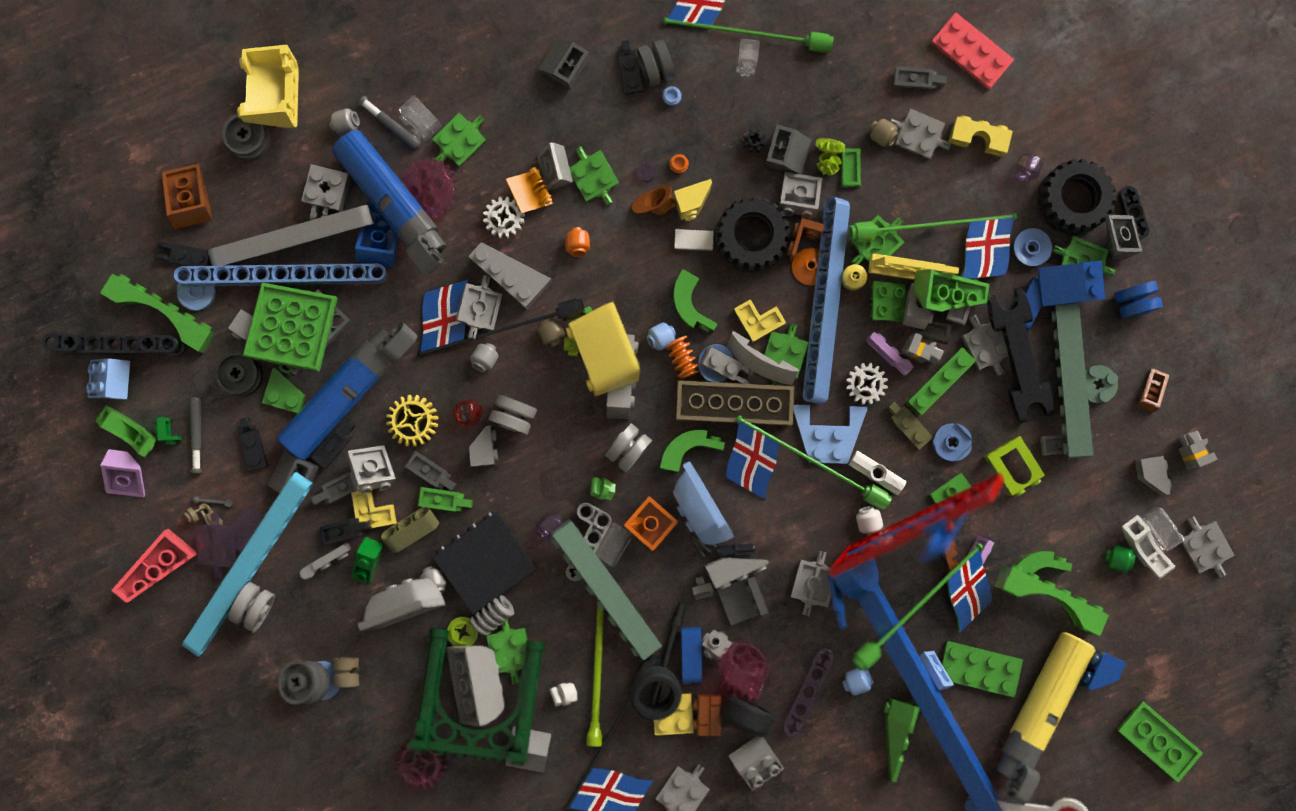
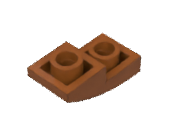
M953 540L946 552L942 553L948 574L958 565L955 559L952 560V557L958 554L956 551L958 549L957 545Z

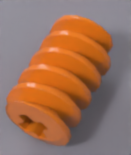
M687 336L671 341L666 347V350H673L669 357H675L672 364H678L675 368V371H681L677 376L678 378H687L700 372L695 371L698 363L692 364L696 357L689 356L693 349H686L690 342H683Z

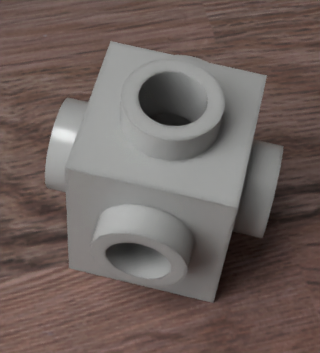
M713 629L701 641L703 643V654L710 660L715 659L720 664L732 650V642L721 631L717 632Z

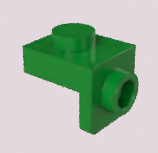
M157 417V422L154 424L157 441H163L164 445H175L176 441H182L181 436H171L170 418Z

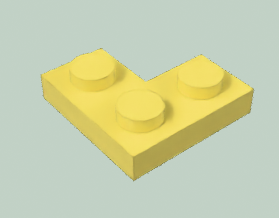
M751 299L734 308L737 317L752 342L786 324L777 306L762 315H759Z
M361 491L351 492L355 518H359L360 522L370 520L372 528L397 523L394 505L375 508L372 491L367 494H362Z
M682 693L680 705L671 716L662 720H654L655 735L694 733L691 693Z

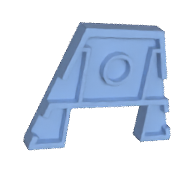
M793 405V412L806 455L820 463L848 464L866 415L867 407H849V426L810 425V405Z

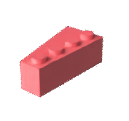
M170 529L164 530L112 591L128 603L199 553Z

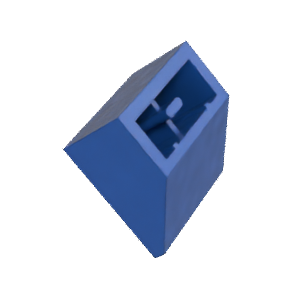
M1096 650L1078 685L1094 690L1119 680L1126 662Z

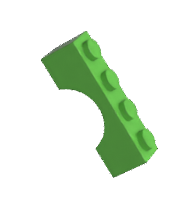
M963 348L958 349L905 404L918 417L923 415L976 360Z

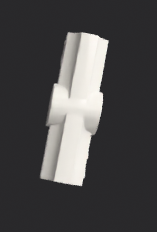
M856 451L848 464L867 476L871 481L880 484L897 496L907 482L886 469L885 466L876 463L859 451ZM875 468H879L882 472L881 477L878 479L873 475Z

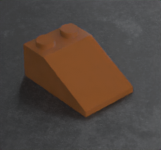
M200 164L162 172L167 217L174 230L212 221L210 203Z

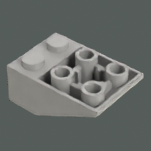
M721 557L704 565L713 586L715 588L719 587L722 590L731 585L730 581L735 579L741 581L749 577L747 574L754 571L758 573L766 569L765 565L769 564V562L765 559Z

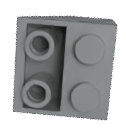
M756 736L729 755L734 766L752 791L761 787L770 778L777 776L784 770V767L763 737Z

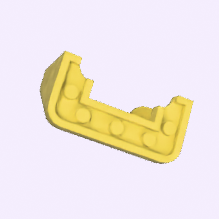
M288 45L242 49V57H240L239 62L240 67L247 74L246 102L241 103L240 107H238V117L246 123L296 128L299 72L297 62Z
M613 302L607 303L568 323L566 332L569 339H573L578 346L588 372L589 380L586 383L590 392L593 391L594 395L598 396L639 381L640 369Z

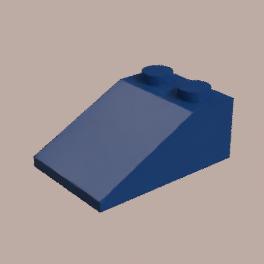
M366 203L373 224L360 227L355 247L356 262L381 264L382 266L394 268L400 238L375 206Z
M1102 261L1037 268L1041 307L1105 299Z

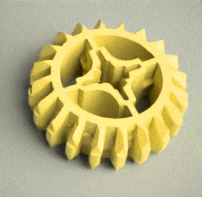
M411 395L407 396L408 401L401 397L402 404L395 401L394 405L397 408H389L393 415L387 414L386 416L392 419V421L386 422V425L393 426L388 432H396L392 438L397 439L400 436L398 440L400 444L406 440L405 446H409L412 441L413 446L416 447L418 444L417 440L423 445L425 444L424 437L427 440H431V437L428 435L429 432L431 434L436 433L431 428L432 426L438 427V424L433 423V420H438L439 417L432 416L437 410L435 408L429 410L433 404L429 402L425 405L426 398H422L419 402L420 397L418 395L415 396L414 401ZM409 406H420L425 412L414 414ZM404 409L405 418L398 424V416ZM411 416L417 418V421H414L416 422L415 425L408 423ZM427 418L426 428L421 433L420 423ZM410 427L416 436H406L400 430Z

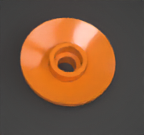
M816 248L802 249L795 255L792 261V273L804 285L811 286L815 285L819 256V250ZM809 262L814 263L815 267L813 269L808 267Z

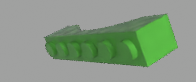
M111 274L100 292L102 295L120 305L141 304L158 309L174 324L183 343L201 353L205 352L215 336V333L210 331L211 326L204 322L198 324L194 321V316L187 312L184 315L178 312L179 308L170 302L168 305L162 302L163 298L155 293H152V295L147 294L145 287L137 283L135 286L129 283L131 279L122 274L119 276Z
M1012 564L1011 567L1003 565L994 587L1018 597L1038 593L1047 595L1056 600L1067 611L1075 627L1093 635H1101L1109 617L1108 614L1102 612V607L1095 604L1090 606L1086 604V599L1079 596L1074 598L1070 596L1071 592L1062 588L1058 590L1054 588L1055 584L1046 580L1042 582L1038 580L1039 576L1030 572L1026 574L1022 572L1023 568Z

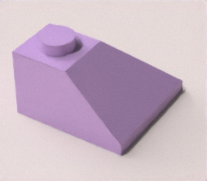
M108 450L101 463L106 493L144 498L145 490L141 467L128 452Z

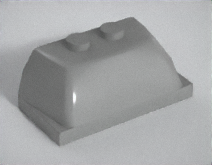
M429 578L419 580L407 579L402 581L401 585L388 586L385 588V591L371 596L365 608L363 622L358 623L359 630L384 628L445 605L438 587Z
M452 646L446 648L460 725L482 726L497 718L504 709L503 688L499 680V667L496 664L494 651L484 646Z

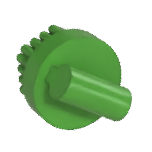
M594 477L591 482L590 495L600 500L606 499L610 501L614 496L616 484L605 478L599 479Z

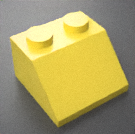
M711 179L674 191L673 199L680 220L690 221L696 218L711 190Z

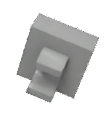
M703 576L695 578L697 586L692 587L695 600L714 595L711 583L705 584Z

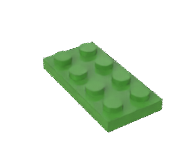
M946 640L941 664L953 683L1015 698L1023 659Z
M1140 701L1116 729L1178 783L1203 754L1202 751L1144 701Z

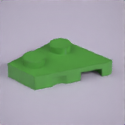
M273 368L262 403L298 413L303 407L306 395L284 377L278 369Z

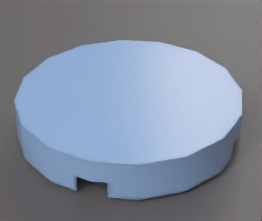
M187 274L186 276H184L181 280H182V281L187 280L188 277H189V274ZM204 274L201 275V281L208 278ZM180 283L177 285L178 300L182 306L189 310L200 311L208 308L216 296L215 287H185Z

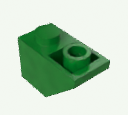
M365 537L356 553L352 578L370 584L382 554L383 543Z

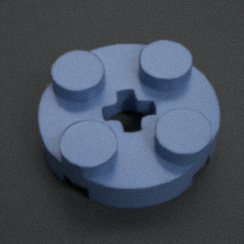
M954 423L945 424L935 432L932 445L940 458L953 462L964 459L970 453L972 438L970 432L964 426ZM949 438H956V447L948 445Z

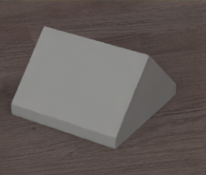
M549 143L537 154L542 177L545 181L544 185H547L548 191L573 183L564 146Z
M513 726V730H512V733H513L514 736H515V729H516L515 726ZM531 730L528 750L530 762L525 763L524 766L511 765V761L506 760V766L544 773L551 733ZM513 745L511 746V748L508 749V751L512 752Z

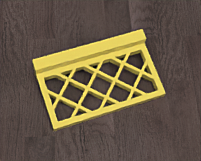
M871 254L868 273L915 280L916 270L932 269L954 275L958 274L959 268L939 263Z

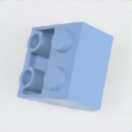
M109 358L91 360L88 366L89 382L86 387L88 398L127 399L130 361Z

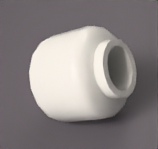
M867 506L859 510V513L856 515V521L861 533L869 536L883 528L882 517L878 509H875L873 506Z

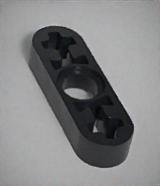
M1126 186L1118 194L1120 205L1124 215L1130 216L1129 210L1131 208H1135L1138 211V217L1134 218V221H1141L1135 225L1136 229H1143L1141 235L1138 233L1139 240H1142L1148 236L1149 226L1137 189L1133 186ZM1128 192L1132 194L1130 200L1128 197L1124 196L1125 193ZM1130 202H1135V204H1132L1127 207V204H1129Z

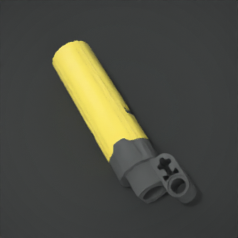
M1063 632L1058 637L1001 749L1004 753L996 770L1010 778L1004 789L1005 797L1020 805H1025L1030 801L1039 783L1040 775L1034 768L1096 651L1092 645L1069 633Z

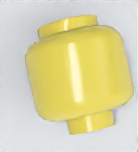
M850 265L843 271L842 284L848 290L856 291L864 286L867 281L866 270L860 265Z

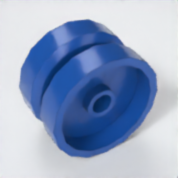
M1156 281L1136 285L1114 293L1117 303L1130 302V304L1119 309L1121 319L1142 316L1164 307L1161 297L1148 298V296L1159 291Z

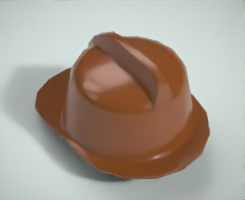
M662 185L641 194L633 202L632 210L638 214L649 211L655 215L665 214L669 209L675 207V201L671 196V186Z

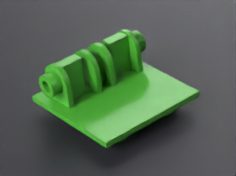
M873 281V286H871L872 298H870L873 301L870 306H873L870 315L872 321L903 322L905 284Z

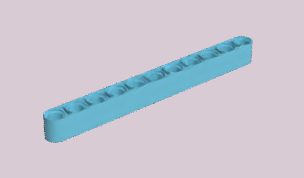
M297 472L292 475L182 644L184 648L197 657L201 656L229 615L237 596L244 586L251 581L313 485L312 482Z

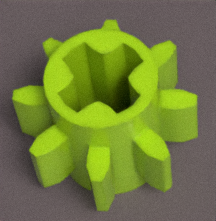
M825 152L820 155V162L816 165L823 175H834L838 172V165L842 162L836 154Z
M565 336L564 351H568L569 356L578 357L579 349L576 342Z

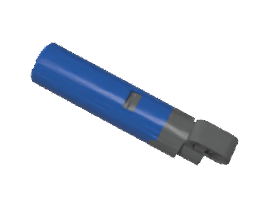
M353 130L341 136L333 145V155L407 247L406 252L422 273L431 276L444 262L440 254L447 248L446 243L438 235V227L361 131Z
M400 322L390 333L381 327L370 341L365 339L277 435L278 442L293 456L305 461L392 366V362L397 361L416 341L417 334L405 323Z

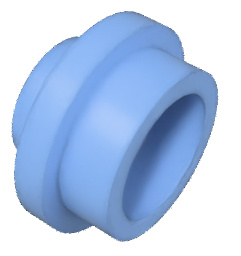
M673 86L667 87L663 91V101L670 106L678 104L681 100L680 90Z

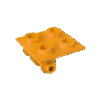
M536 167L531 168L528 173L505 179L521 214L553 204L552 196L547 190V185H544L545 181L542 180L540 170H537Z

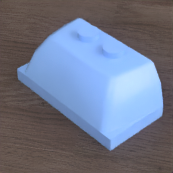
M690 461L683 465L685 472L677 480L673 490L674 497L679 504L677 507L682 517L686 516L688 520L686 525L690 532H695L703 544H718L728 541L734 537L733 533Z

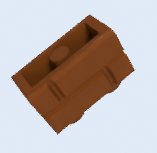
M697 694V699H693V711H697V719L693 718V730H697L698 736H721V695Z

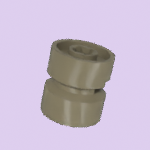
M358 657L333 659V670L336 671V674L333 675L334 687L359 686V674L356 673V670L359 669Z

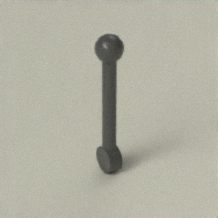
M197 496L193 497L192 502L194 504H198L199 502L222 504L226 507H231L233 505V501L230 499H227L226 501L199 499V497Z

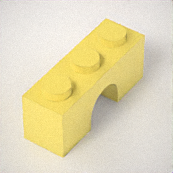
M960 116L953 122L949 142L967 148L973 136H981L986 141L985 153L1004 157L1008 152L1013 131L1008 130L1005 126L998 125L996 127L989 125L986 121L976 122L972 121L970 117Z

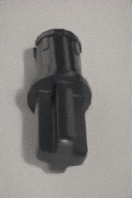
M734 543V545L717 546V558L732 556L737 558V556L755 554L754 544L736 545Z

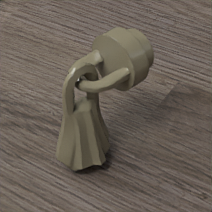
M201 504L196 510L190 507L183 514L189 524L199 521L198 515L201 514L206 522L207 529L211 531H219L223 526V520L207 504ZM207 509L209 513L205 514L204 510Z

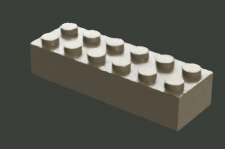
M678 381L676 421L739 424L736 418L742 416V419L753 425L792 426L794 386Z

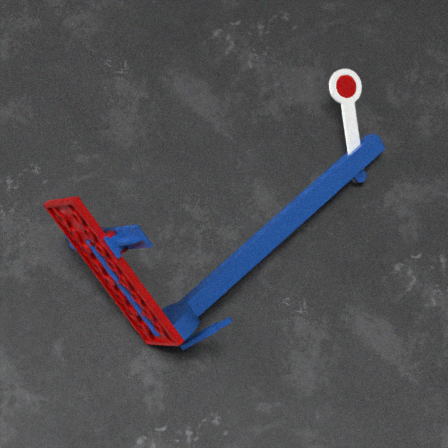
M1001 472L848 545L828 570L830 575L827 576L834 611L837 613L840 629L846 628L845 609L841 591L850 599H858L880 640L899 623L897 616L878 585L879 574L874 557L925 533L928 535L929 543L920 557L922 562L946 552L967 514L995 500V496L998 494L1004 481ZM902 625L883 643L968 792L969 796L965 802L967 811H1087L1080 802L1073 799H1061L1054 803L1052 807L1034 804L1020 805L1016 802L1001 800Z

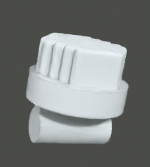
M572 683L558 684L557 687L549 690L555 706L561 704L565 706L577 701V691Z

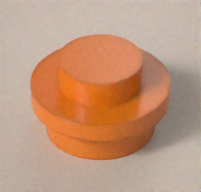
M677 154L671 158L670 168L673 172L680 174L687 170L689 163L684 155Z

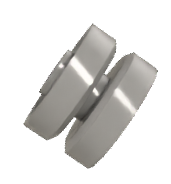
M497 395L494 404L505 411L503 413L492 410L488 420L510 431H518L528 435L531 425L521 420V417L534 419L537 409L511 398Z
M632 423L624 432L618 435L605 455L612 462L623 455L624 457L619 462L618 467L625 473L652 442L645 434L641 435L635 442L634 439L638 435L639 429Z
M248 582L237 596L230 610L229 621L237 625L244 622L245 629L253 633L256 632L266 619L274 603L275 594L267 590L260 593L258 585Z

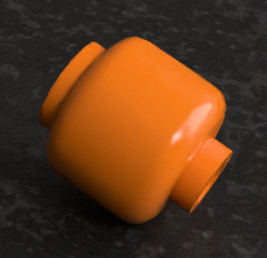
M579 227L572 228L571 231L565 234L566 251L573 257H582L590 250L589 234Z

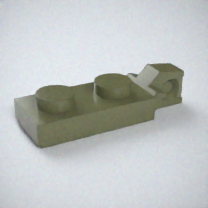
M892 402L887 407L893 414L891 417L893 423L917 450H920L933 438L905 406L900 408L895 402Z

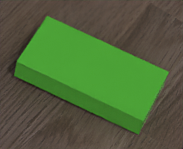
M845 149L844 152H841V187H861L860 149Z

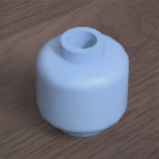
M664 322L649 329L646 336L647 342L652 349L663 350L671 341L675 340L676 332L671 325L668 326Z
M858 668L846 672L845 680H843L846 692L850 691L854 696L870 691L873 684L870 672L868 670L862 672Z

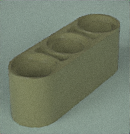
M423 507L385 530L381 538L392 553H397L436 529L439 521L429 507Z

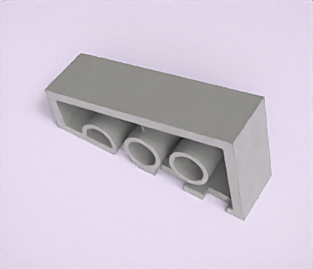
M482 242L469 255L472 262L526 310L552 283L551 278Z
M626 334L633 352L638 353V342H635V335ZM636 382L608 392L607 418L630 420V408H634L635 396H631V391L635 389Z

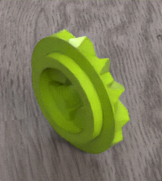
M829 138L816 139L815 146L821 151L833 154L845 151V144Z
M468 617L454 619L447 629L449 631L448 639L454 646H471L478 637V631ZM465 625H467L466 632H468L470 636L464 635L461 638V640H459L460 633L458 632V630H455V628L462 629Z

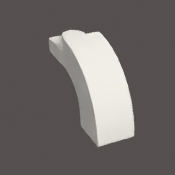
M1138 515L1122 526L1123 534L1133 552L1145 567L1147 566L1159 580L1175 569V565L1153 540L1151 529Z

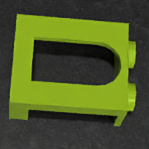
M1020 436L1011 439L984 456L986 462L991 463L997 474L1001 472L1004 478L1003 484L1008 490V493H1006L1008 496L1014 495L1017 497L1025 492L1024 488L1029 485L1033 487L1041 482L1040 478L1045 476ZM1015 448L1031 473V478L1023 484H1018L1014 481L1000 457Z

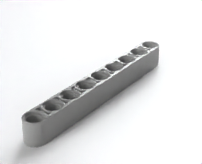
M368 205L208 249L207 251L212 266H224L373 224Z

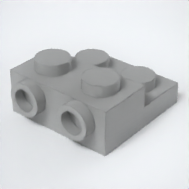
M785 172L779 211H783L785 216L796 214L801 215L803 219L816 218L822 178Z
M384 445L347 451L346 456L351 469L350 478L355 492L361 491L362 494H367L372 489L379 488L380 491H385L392 486L395 476Z

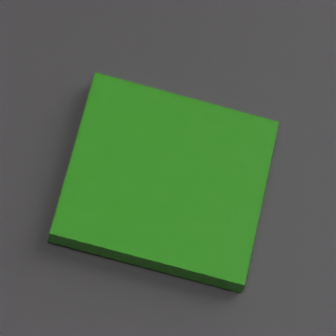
M262 283L243 357L320 372L338 298L326 294Z

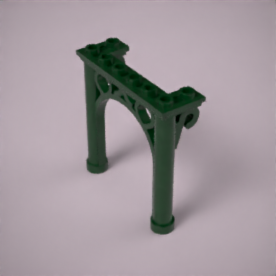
M430 628V643L415 739H410L407 747L412 748V752L427 753V750L430 749L435 750L434 754L446 755L447 752H453L454 757L466 758V754L474 755L473 759L484 761L486 757H491L493 762L505 763L506 759L511 761V765L524 766L525 763L530 762L528 750L542 651L545 650V643L526 641L519 698L513 714L496 727L475 730L457 724L442 708L440 686L449 631ZM435 708H437L443 720L433 725ZM517 718L514 736L506 727ZM445 723L453 730L452 736L448 739L439 738L436 733L437 728ZM457 730L461 731L460 735L466 738L467 746L450 744L457 737ZM500 730L509 735L510 741L506 746H498L493 742L494 734ZM431 734H432L433 738L436 740V742H435V741H430V740H431ZM469 734H474V735H477V736H475V737L472 739L471 735H469ZM490 734L488 742L493 749L475 747L480 739L486 738L485 735ZM513 745V750H512V752H511V751H506L507 749L511 748V746Z

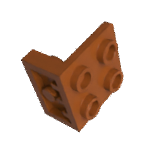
M803 218L800 223H796L792 233V237L795 240L790 242L786 254L790 256V262L793 261L796 255L801 234L804 235V238L810 240L819 239L824 224Z

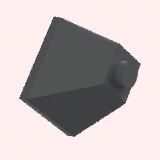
M1128 215L1105 216L1107 241L1112 259H1126L1141 253L1142 248L1134 217Z

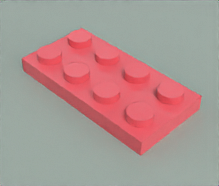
M957 13L951 17L931 42L987 89L994 85L1014 60Z

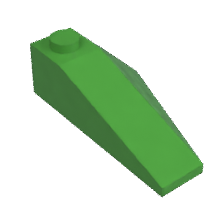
M932 269L916 270L913 290L923 308L934 311H946L987 303L990 284Z
M890 697L889 702H885L883 712L885 713L889 779L896 782L903 762V755L901 753L907 750L909 744L907 735L913 732L919 708L912 703Z

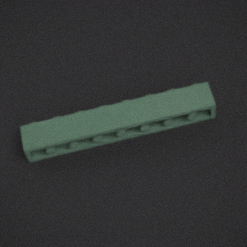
M1079 303L1055 305L1054 311H1051L1052 322L1056 323V329L1053 330V340L1057 341L1058 348H1055V360H1059L1056 374L1057 379L1061 378V386H1058L1059 398L1062 397L1063 405H1060V416H1064L1065 424H1061L1062 436L1066 435L1063 451L1064 455H1068V459L1092 458L1093 446Z
M567 520L550 534L553 536L551 541L557 549L561 547L564 551L562 556L568 565L571 563L576 569L573 572L579 580H585L587 583L585 588L591 596L596 595L598 598L596 603L602 611L607 610L610 615L607 617L614 627L617 625L620 628L621 632H619V635L625 643L627 641L631 643L632 647L630 650L635 657L640 656L645 660L662 647L573 522Z

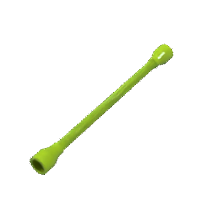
M598 605V613H596L597 633H595L596 653H594L595 673L593 676L592 721L590 722L586 738V745L594 747L602 746L598 710H600L599 690H601L600 670L602 667L601 650L603 647L604 611Z

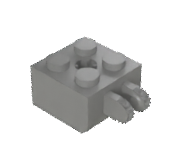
M311 164L301 200L305 205L312 206L310 220L317 218L319 208L324 209L322 217L330 215V211L337 213L344 211L352 177L348 173ZM329 186V187H330V190H329V191L326 190V193H325V192H324V189Z

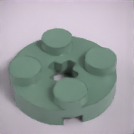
M1097 365L1085 370L1088 402L1098 404L1108 402L1114 397L1118 389V376L1106 366ZM1100 380L1102 387L1096 389V385L1093 383Z

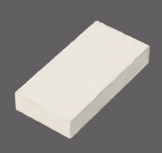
M675 229L674 249L712 251L713 231Z

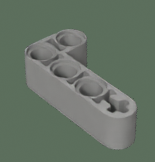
M583 503L578 507L577 515L585 522L591 524L584 539L594 553H596L612 523V519L609 514L597 507ZM588 506L591 508V515L589 517L581 515L582 507ZM601 515L608 518V524L604 527L600 526L597 522ZM592 532L597 533L599 536V541L594 544L588 540V536ZM572 563L569 564L566 569V576L572 581L579 580L577 576H571L572 572L570 569L575 567Z

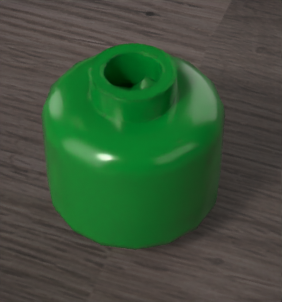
M1115 545L1112 550L1108 549L1105 561H1109L1108 567L1110 569L1126 573L1129 569L1132 570L1136 555H1133V550L1130 548Z

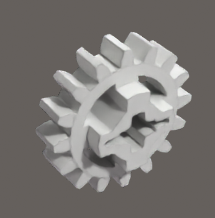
M499 197L498 202L492 200V206L486 205L489 211L483 213L487 217L483 221L488 224L487 230L493 229V236L498 233L499 238H502L503 234L509 238L510 233L517 235L516 229L522 230L519 224L525 223L524 219L521 218L525 214L519 212L518 206H515V199L510 202L509 197H506L505 201ZM510 207L515 210L517 216L510 213ZM506 212L508 218H505L502 224L500 217H503ZM492 219L498 222V228L493 225ZM514 224L511 228L506 229L509 225Z
M862 363L861 369L855 366V373L850 371L848 374L851 378L846 379V382L850 383L846 389H851L852 391L849 396L854 395L855 402L861 399L862 405L865 404L866 400H868L869 405L873 404V399L878 402L880 400L878 395L884 396L885 393L882 390L888 388V386L884 385V382L888 379L882 378L885 372L879 373V366L872 368V363H869L867 367ZM864 371L871 372V373H873L874 375H873V376L866 375V373H865ZM856 376L858 379L857 387L854 386ZM871 379H873V381L870 382L869 387L867 386L860 389V387L863 386V384L865 383L864 380L870 381ZM876 381H879L878 390L875 388ZM866 392L870 396H863L859 393Z

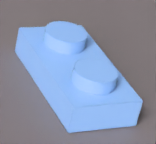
M934 651L924 652L919 656L938 690L948 689L954 685Z

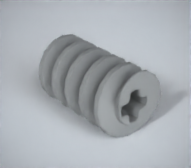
M500 595V600L494 598V604L488 603V609L483 607L482 613L477 612V618L473 616L470 618L472 625L479 633L489 635L491 631L495 630L497 626H500L503 621H506L508 617L514 614L512 604L503 595Z

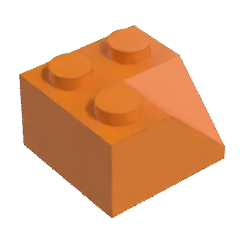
M649 496L624 526L653 551L678 521Z

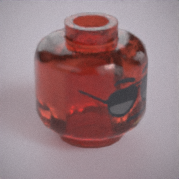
M474 399L460 401L453 409L454 419L463 426L478 423L481 415H483L482 405L478 404Z

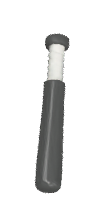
M362 96L359 99L358 105L360 107H365L375 115L377 120L410 148L417 150L420 147L421 141L386 113L372 105L366 96Z
M192 397L189 400L191 450L193 457V467L190 469V473L200 474L202 473V468H200L202 404L201 398Z

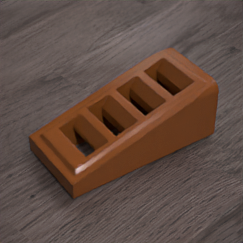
M1151 368L1137 406L1151 412H1156L1160 408L1169 375ZM1153 377L1162 380V382L1153 380ZM1150 385L1159 387V389L1153 388Z

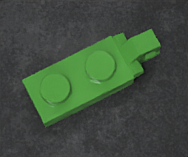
M421 487L418 506L457 512L462 511V507L472 508L473 500L463 499L464 494H459V492Z

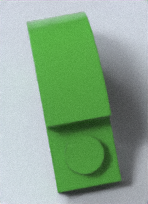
M682 269L674 288L673 298L676 312L683 323L693 330L697 323L699 325L698 328L706 333L711 331L713 333L717 323L698 313L692 305L691 295L699 282V278Z
M106 405L96 419V423L101 428L127 442L138 454L145 457L153 449L156 437L115 409Z
M693 430L683 433L675 438L666 448L660 469L679 472L682 457L689 449L701 446L723 451L725 442H721V438L714 436L706 439L707 431Z
M1050 551L1031 552L1022 556L1014 563V565L1023 568L1022 572L1026 574L1028 572L1034 574L1037 570L1044 567L1071 571L1072 563H1067L1066 558L1055 557L1053 560L1055 552Z

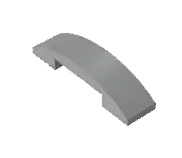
M734 331L732 332L727 348L743 365L770 380L789 385L793 384L799 369L784 360L778 364L748 346L750 340Z

